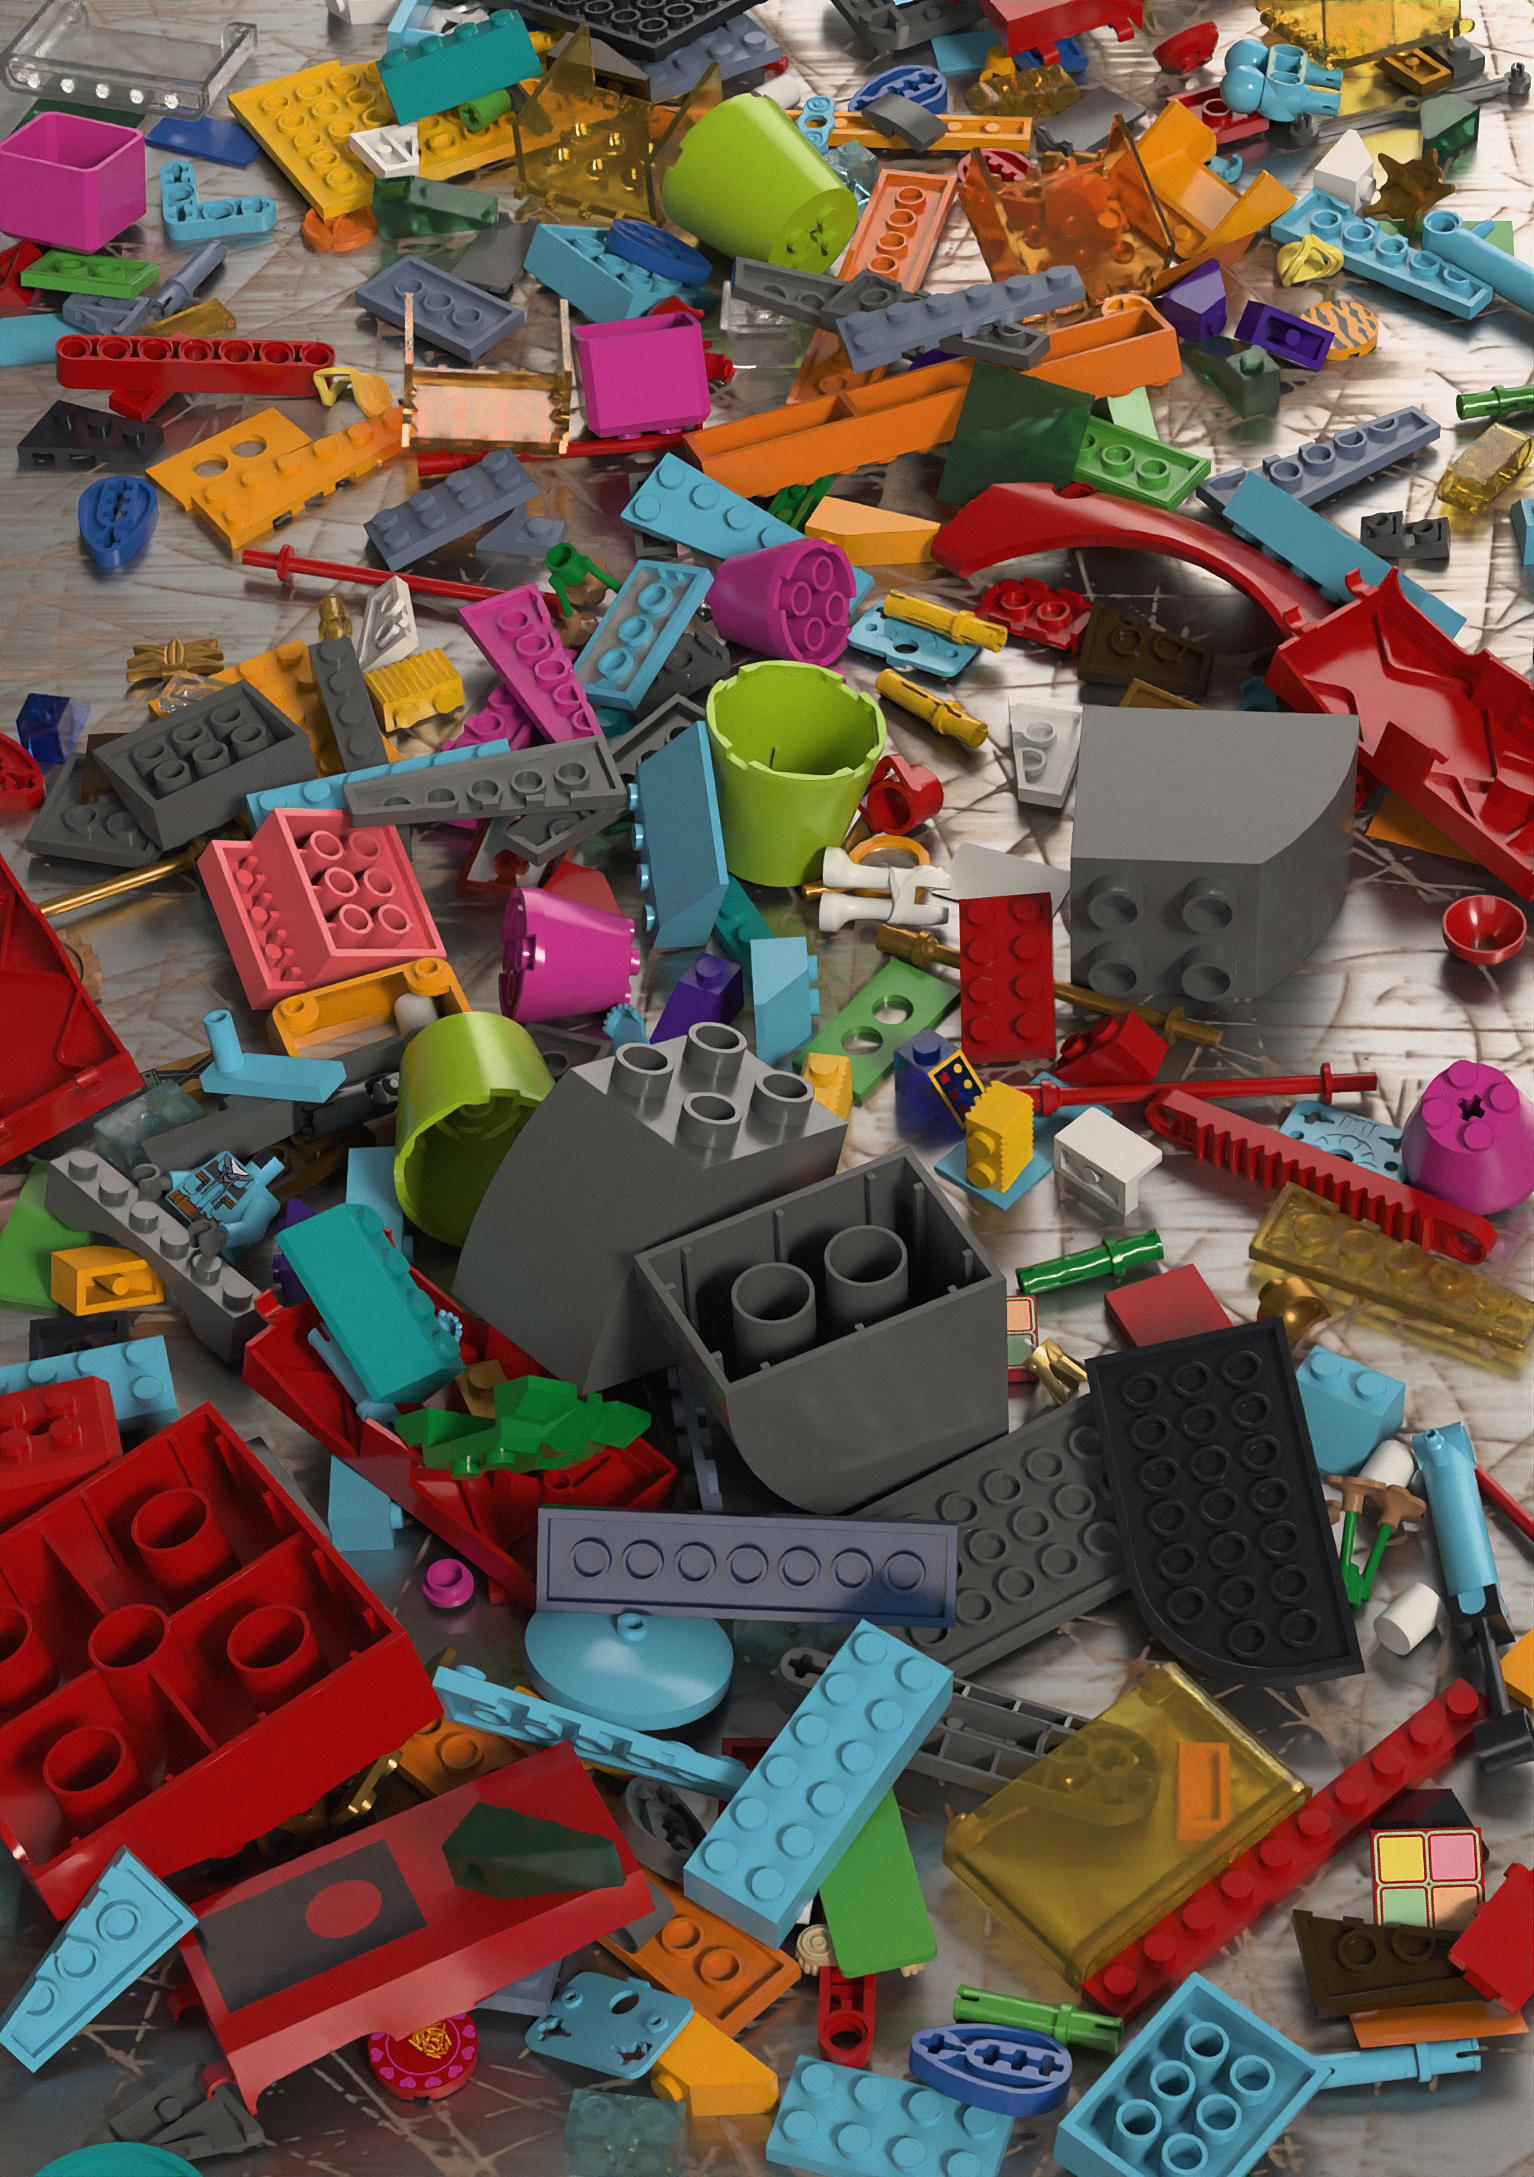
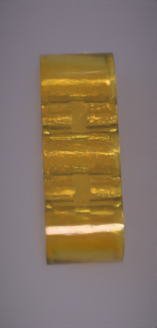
M1056 63L1047 67L1043 65L978 82L968 89L964 101L972 115L1032 117V121L1060 114L1080 100L1081 93L1079 87L1063 66Z
M1499 422L1492 424L1446 470L1438 486L1437 497L1439 501L1473 515L1481 514L1529 465L1534 455V436Z

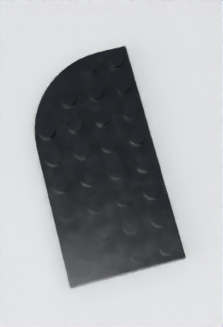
M1279 1316L1084 1359L1130 1586L1142 1617L1163 1645L1177 1657L1200 1671L1232 1683L1268 1688L1296 1687L1365 1673L1283 1317Z

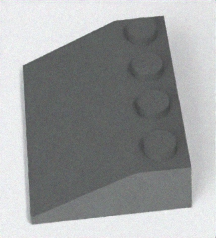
M246 679L92 750L94 759L137 823L163 851L181 846L187 840L210 829L218 828L225 824V822L247 812V794L312 781L318 778L308 734Z

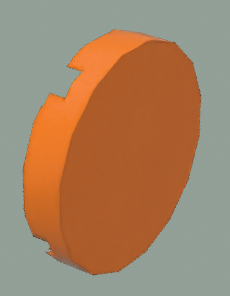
M368 205L361 206V209L346 214L345 212L341 213L338 217L322 219L316 209L312 207L305 214V221L301 222V232L305 241L315 248L326 251H346L358 248L373 238L377 233L378 217L374 209Z

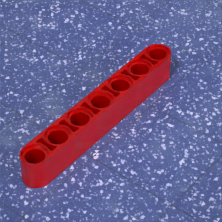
M71 334L61 337L55 345L56 379L60 385L71 389L320 396L313 380V374L321 369L335 367L336 360L335 350L329 344L319 341ZM335 376L324 377L329 389L335 383Z

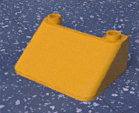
M1175 98L1170 101L1116 167L1106 183L1107 187L1134 219L1185 261L1269 226L1298 200L1266 170H1263L1242 195L1204 165L1205 162L1210 161L1216 154L1215 133Z

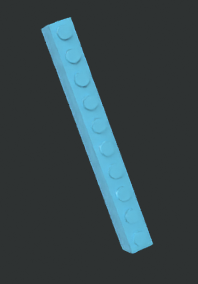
M395 1146L349 1148L346 1203L364 1204L374 1209L382 1218L385 1228L388 1227L392 1230V1240L396 1249L405 1256L409 1264H415L414 1235L408 1236V1229H416L417 1226L407 1217L397 1197L394 1184ZM332 1452L328 1524L329 1530L332 1533V1545L338 1552L394 1549L395 1529L404 1528V1508Z

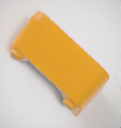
M427 957L283 999L267 1017L266 1028L269 1042L276 1056L300 1058L298 1049L396 1021L394 1013L395 1002L408 992H413L419 996L432 997L436 1009L442 1007L446 1017L457 1013L471 1012L472 1010L451 966L442 959Z

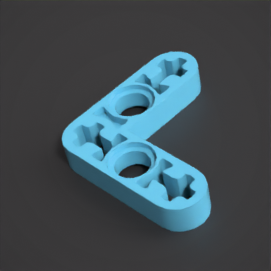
M175 160L164 164L160 169L165 229L167 236L173 240L186 241L262 232L273 228L277 223L275 203L270 197L249 196L198 202L195 171L190 162ZM182 179V182L175 183V180ZM178 218H185V221H179Z

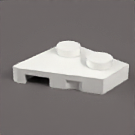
M416 121L403 126L396 124L349 134V148L383 184H399L403 180L418 178L419 176L418 124Z

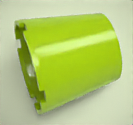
M745 93L722 102L704 115L679 144L683 152L674 168L667 167L662 184L661 198L668 218L688 233L734 261L736 256L818 275L824 273L846 248L858 219L857 199L781 106L771 97L765 94L763 97H754L750 93Z
M773 660L742 666L738 670V675L726 681L720 679L712 688L707 699L705 721L707 724L727 870L732 874L765 886L792 887L803 885L823 876L824 855L827 846L841 848L880 759L887 734L885 718L877 703L866 691L859 694L843 683V675L814 664Z
M471 1011L453 1014L433 1022L420 1031L409 1043L401 1059L394 1156V1184L397 1197L407 1217L419 1229L429 1236L453 1246H464L475 1214L493 1176L518 1134L539 1104L556 1085L533 1038L515 1021L490 1012Z

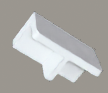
M1090 1107L1054 1136V1170L1124 1216H1127L1138 1207L1139 1179L1162 1161V1151L1095 1107Z

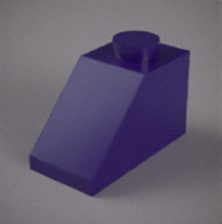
M1211 258L1163 296V317L1175 328L1177 336L1198 346H1202L1225 328L1227 314L1225 313L1226 293L1219 262Z
M1248 300L1233 338L1320 371L1335 333L1267 304Z

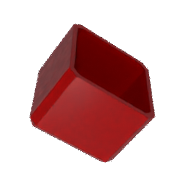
M89 1376L0 1395V1535L124 1455L108 1382L96 1376Z

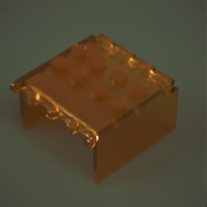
M1122 113L1114 115L1106 149L1097 150V162L1077 166L1074 157L1071 156L1064 158L1065 169L1040 175L1038 167L1033 165L1027 167L1028 178L1003 183L1000 174H990L980 147H975L971 150L965 182L957 183L958 196L993 283L1005 281L1015 275L1027 276L1045 272L1054 266L1075 265L1084 284L1086 299L1050 310L1049 312L1053 320L1084 313L1085 306L1083 301H1086L1090 311L1100 309L1108 299L1121 295V292L1146 298L1158 274L1170 267L1176 243ZM1047 312L1026 317L1014 323L1026 327L1046 322Z
M405 292L401 447H410V452L439 453V448H447V453L480 454L481 450H488L489 454L509 447L515 456H522V452H529L530 457L559 458V453L567 454L572 386L568 300L560 299L556 369L554 373L527 372L525 367H519V372L487 370V366L480 365L478 370L447 368V364H438V368L413 367V293Z

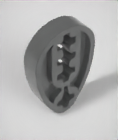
M638 1776L630 1781L614 1805L611 1815L639 1862L668 1879L684 1883L683 1867L707 1834L690 1808L667 1784Z

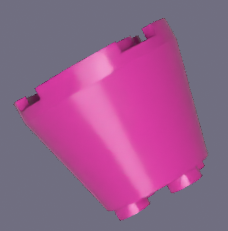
M802 538L729 557L719 567L714 577V582L704 599L707 605L711 606L712 618L721 639L735 642L777 660L804 662L825 667L835 661L847 644V636L852 632V629L846 626L850 598L857 597L854 573L843 550L837 544H829L822 539Z
M525 886L520 887V890L513 889L507 902L501 932V941L505 942L502 957L503 973L498 975L502 1016L515 1021L519 1025H526L532 1022L542 1023L611 1010L612 1007L617 1008L618 1004L623 1005L627 1003L630 1005L631 985L629 975L637 976L640 965L639 948H631L635 931L634 918L624 917L537 887Z
M1468 1060L1454 1062L1431 1081L1412 1109L1404 1125L1401 1139V1154L1411 1186L1478 1215L1492 1214L1504 1209L1510 1211L1517 1207L1534 1191V1105L1498 1069L1486 1064L1472 1063Z

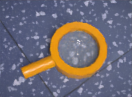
M883 835L869 838L860 842L848 855L853 863L877 868H890L893 866L912 869L914 866H931L929 854L920 843L903 836ZM823 879L802 885V892L806 902L821 899L824 891L842 893L850 890L858 897L892 899L890 890L826 888ZM916 888L915 899L918 898L925 891V889Z

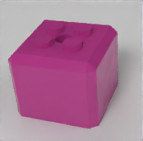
M53 111L41 113L0 142V231L5 236L93 255L146 213L145 138L141 130Z
M675 312L569 328L580 416L587 427L600 438L617 436L618 440H628L641 437V432L657 430L658 434L677 433L682 431V426L703 424L711 413L701 325L690 312Z

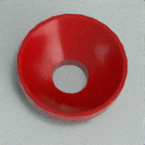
M1215 22L1202 23L1175 35L1153 51L1154 59L1159 66L1168 70L1178 71L1182 75L1206 65L1213 59L1212 54L1219 39Z
M1492 895L1468 896L1454 902L1445 911L1442 920L1443 939L1449 950L1466 962L1476 966L1495 965L1516 955L1522 948L1527 932V921L1522 911L1506 899ZM1476 941H1487L1492 943L1495 949L1481 951L1471 948L1470 945Z

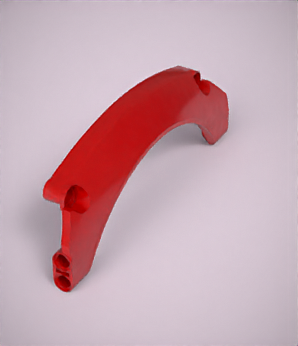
M1019 482L993 484L976 499L970 501L935 537L930 549L931 558L959 578L970 577L978 570L1007 559L1040 551L1069 547L1112 546L1141 549L1172 556L1205 569L1227 581L1247 596L1270 619L1284 641L1295 636L1283 621V612L1290 606L1297 603L1301 617L1307 622L1314 621L1315 623L1338 610L1312 586L1288 568L1254 547L1213 527L1169 510L1098 492L1091 484L1086 482L1071 484L1060 494H1058L1055 485L1052 483ZM1358 761L1355 812L1383 783Z

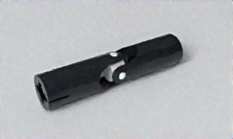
M387 1072L340 1086L324 1103L298 1101L297 1116L301 1128H304L303 1132L307 1137L315 1140L397 1112L399 1072L393 1074ZM373 1088L374 1094L372 1098L366 1091Z

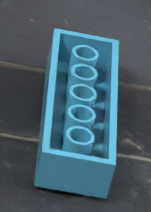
M1253 471L1248 473L1222 512L1235 522L1231 528L1232 531L1248 542L1261 548L1260 551L1280 564L1285 565L1290 571L1309 585H1313L1320 594L1338 606L1343 607L1357 599L1346 588L1345 574L1359 567L1360 577L1367 585H1376L1378 587L1393 567L1292 495ZM1399 571L1398 584L1404 595L1453 640L1467 621V618Z
M862 1619L683 1867L684 1896L777 1951L803 1914L804 1908L817 1894L819 1887L838 1864L951 1703L954 1671Z

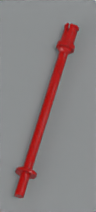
M696 424L695 430L680 431L671 434H648L628 440H618L616 437L509 448L520 463L685 448L683 435L701 430L703 426L702 424ZM453 444V449L417 451L418 475L423 477L466 470L481 462L489 453L502 451L505 448L469 451L466 447L462 448L461 444Z
M284 544L279 553L245 548L242 554L243 565L274 569L277 572V578L283 582H287L292 573L382 586L391 577L396 575L408 584L409 591L473 602H480L511 591L295 556L294 548L288 544ZM519 583V584L517 585V587H514L512 590H514V589H516V588H519V587H522V586H525V585H527V584H520V583ZM540 591L550 618L560 621L562 608L556 593Z
M1326 1062L1322 1063L1319 1075L1060 1088L1055 1083H1051L1050 1079H1040V1084L1008 1086L1031 1096L1034 1100L1032 1102L1034 1106L1032 1111L1034 1113L1042 1112V1117H1051L1052 1112H1056L1062 1106L1151 1102L1155 1095L1165 1088L1179 1090L1200 1100L1321 1094L1323 1103L1331 1105L1332 1093L1376 1091L1377 1076L1376 1072L1331 1074L1330 1064Z

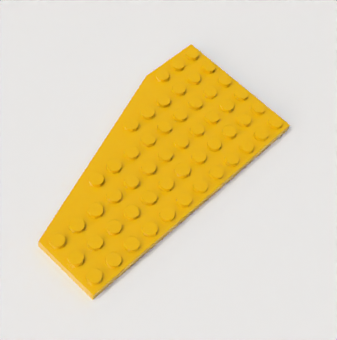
M559 29L530 32L528 34L544 73L519 83L547 117L546 122L549 126L546 132L541 131L538 135L531 134L512 109L480 132H474L468 129L462 122L458 111L459 105L416 120L418 124L417 139L419 146L418 178L403 180L399 184H383L349 148V134L399 124L375 64V61L381 59L340 66L339 60L328 61L227 96L231 112L311 206L316 209L322 219L335 218L341 213L345 212L346 214L361 209V206L364 205L374 206L380 201L400 194L410 193L414 189L434 182L444 181L448 177L468 170L478 169L482 165L502 158L512 157L516 153L546 145L550 141L570 134L580 133L584 129L604 122H611L618 117L639 111L550 88L548 86L546 54L565 33ZM612 48V49L615 50L617 53H619L621 56L627 54V53H621V52H619L617 49ZM712 83V84H709V85H706V86H703V87H710V86H713L715 83ZM680 94V95H677V96H674V97L665 99V100H663V101H666V100H669V99L679 98V97H681L683 94Z

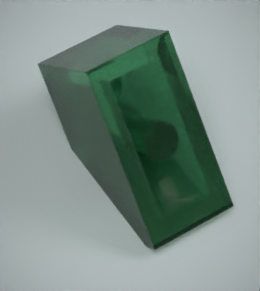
M1446 89L1420 105L1418 112L1420 160L1425 159L1431 149H1436L1438 151V166L1478 140L1479 106Z

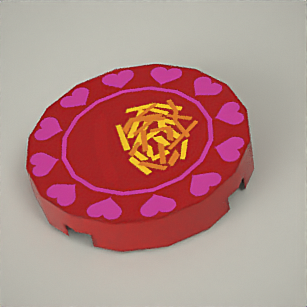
M467 2012L428 2025L399 2041H396L391 2035L384 2032H372L367 2044L372 2074L383 2089L401 2099L415 2101L414 2096H428L429 2100L444 2098L458 2090L475 2072L478 2062L479 2042L476 2026Z

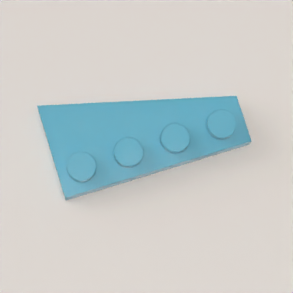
M124 1843L118 1848L0 2018V2043L33 2073L199 1922L195 1913Z

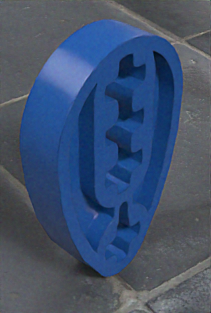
M904 65L895 67L876 76L862 86L848 103V112H862L865 107L887 92H891L910 99L932 114H940L946 108L948 102L947 80L939 71L927 66Z
M631 219L614 220L606 239L607 246L619 256L657 274L697 287L706 286L713 267L703 255L682 240L644 222Z
M115 476L92 484L82 493L78 506L81 537L88 555L96 565L102 568L122 566L148 542L156 528L160 514L157 494L151 484L137 477ZM123 496L124 504L120 506L121 517L115 521L114 514L118 512L117 501Z
M954 2024L924 2029L915 2033L911 2038L909 2069L912 2074L935 2090L963 2103L1008 2116L1031 2117L1051 2112L1065 2102L1070 2091L1072 2059L1067 2049L1058 2040L1037 2030L1000 2024Z

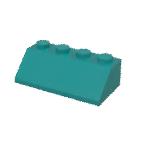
M510 9L498 10L492 13L488 20L477 24L474 22L463 23L455 27L451 34L440 38L437 35L426 37L420 40L416 47L405 51L403 49L391 50L385 53L381 60L375 61L388 100L400 126L544 73L524 21L517 9L512 11Z
M342 1203L284 1229L274 1236L374 1403H424L467 1369L459 1356L460 1346L448 1331L442 1328L434 1315V1303L415 1284L408 1272L410 1265L407 1259L388 1240L383 1231L385 1224L374 1209L364 1204Z

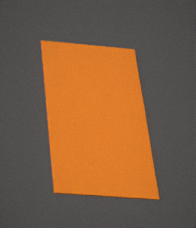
M1257 231L1160 272L1146 299L1150 301L1168 293L1211 258L1218 260L1220 270L1239 262Z
M1386 793L1365 833L1366 836L1482 865L1399 795Z
M1493 1998L1491 2001L1483 1999L1387 2008L1348 2014L1361 2048L1529 2032L1520 2010L1516 2014H1511L1497 2002L1498 1998Z

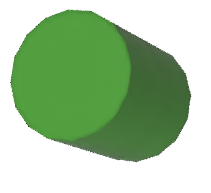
M505 88L459 104L458 111L462 122L468 129L480 132L509 112L512 104L508 92Z

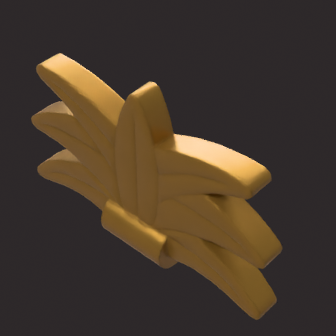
M173 637L168 646L135 645L133 646V651L136 656L127 660V667L132 670L126 673L127 682H133L145 678H163V682L188 680L189 675L198 673H218L224 670V664L218 662L224 660V652L215 649L218 648L217 638L197 640L182 645L178 637Z

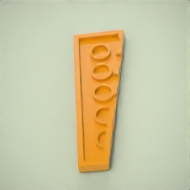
M404 404L388 409L384 413L356 423L347 429L319 439L289 454H284L273 461L247 470L222 483L212 485L208 489L191 496L192 507L231 550H235L273 528V520L288 512L293 516L305 509L304 502L318 493L323 497L336 490V483L345 477L357 478L371 470L376 464L386 461L425 438L424 424Z

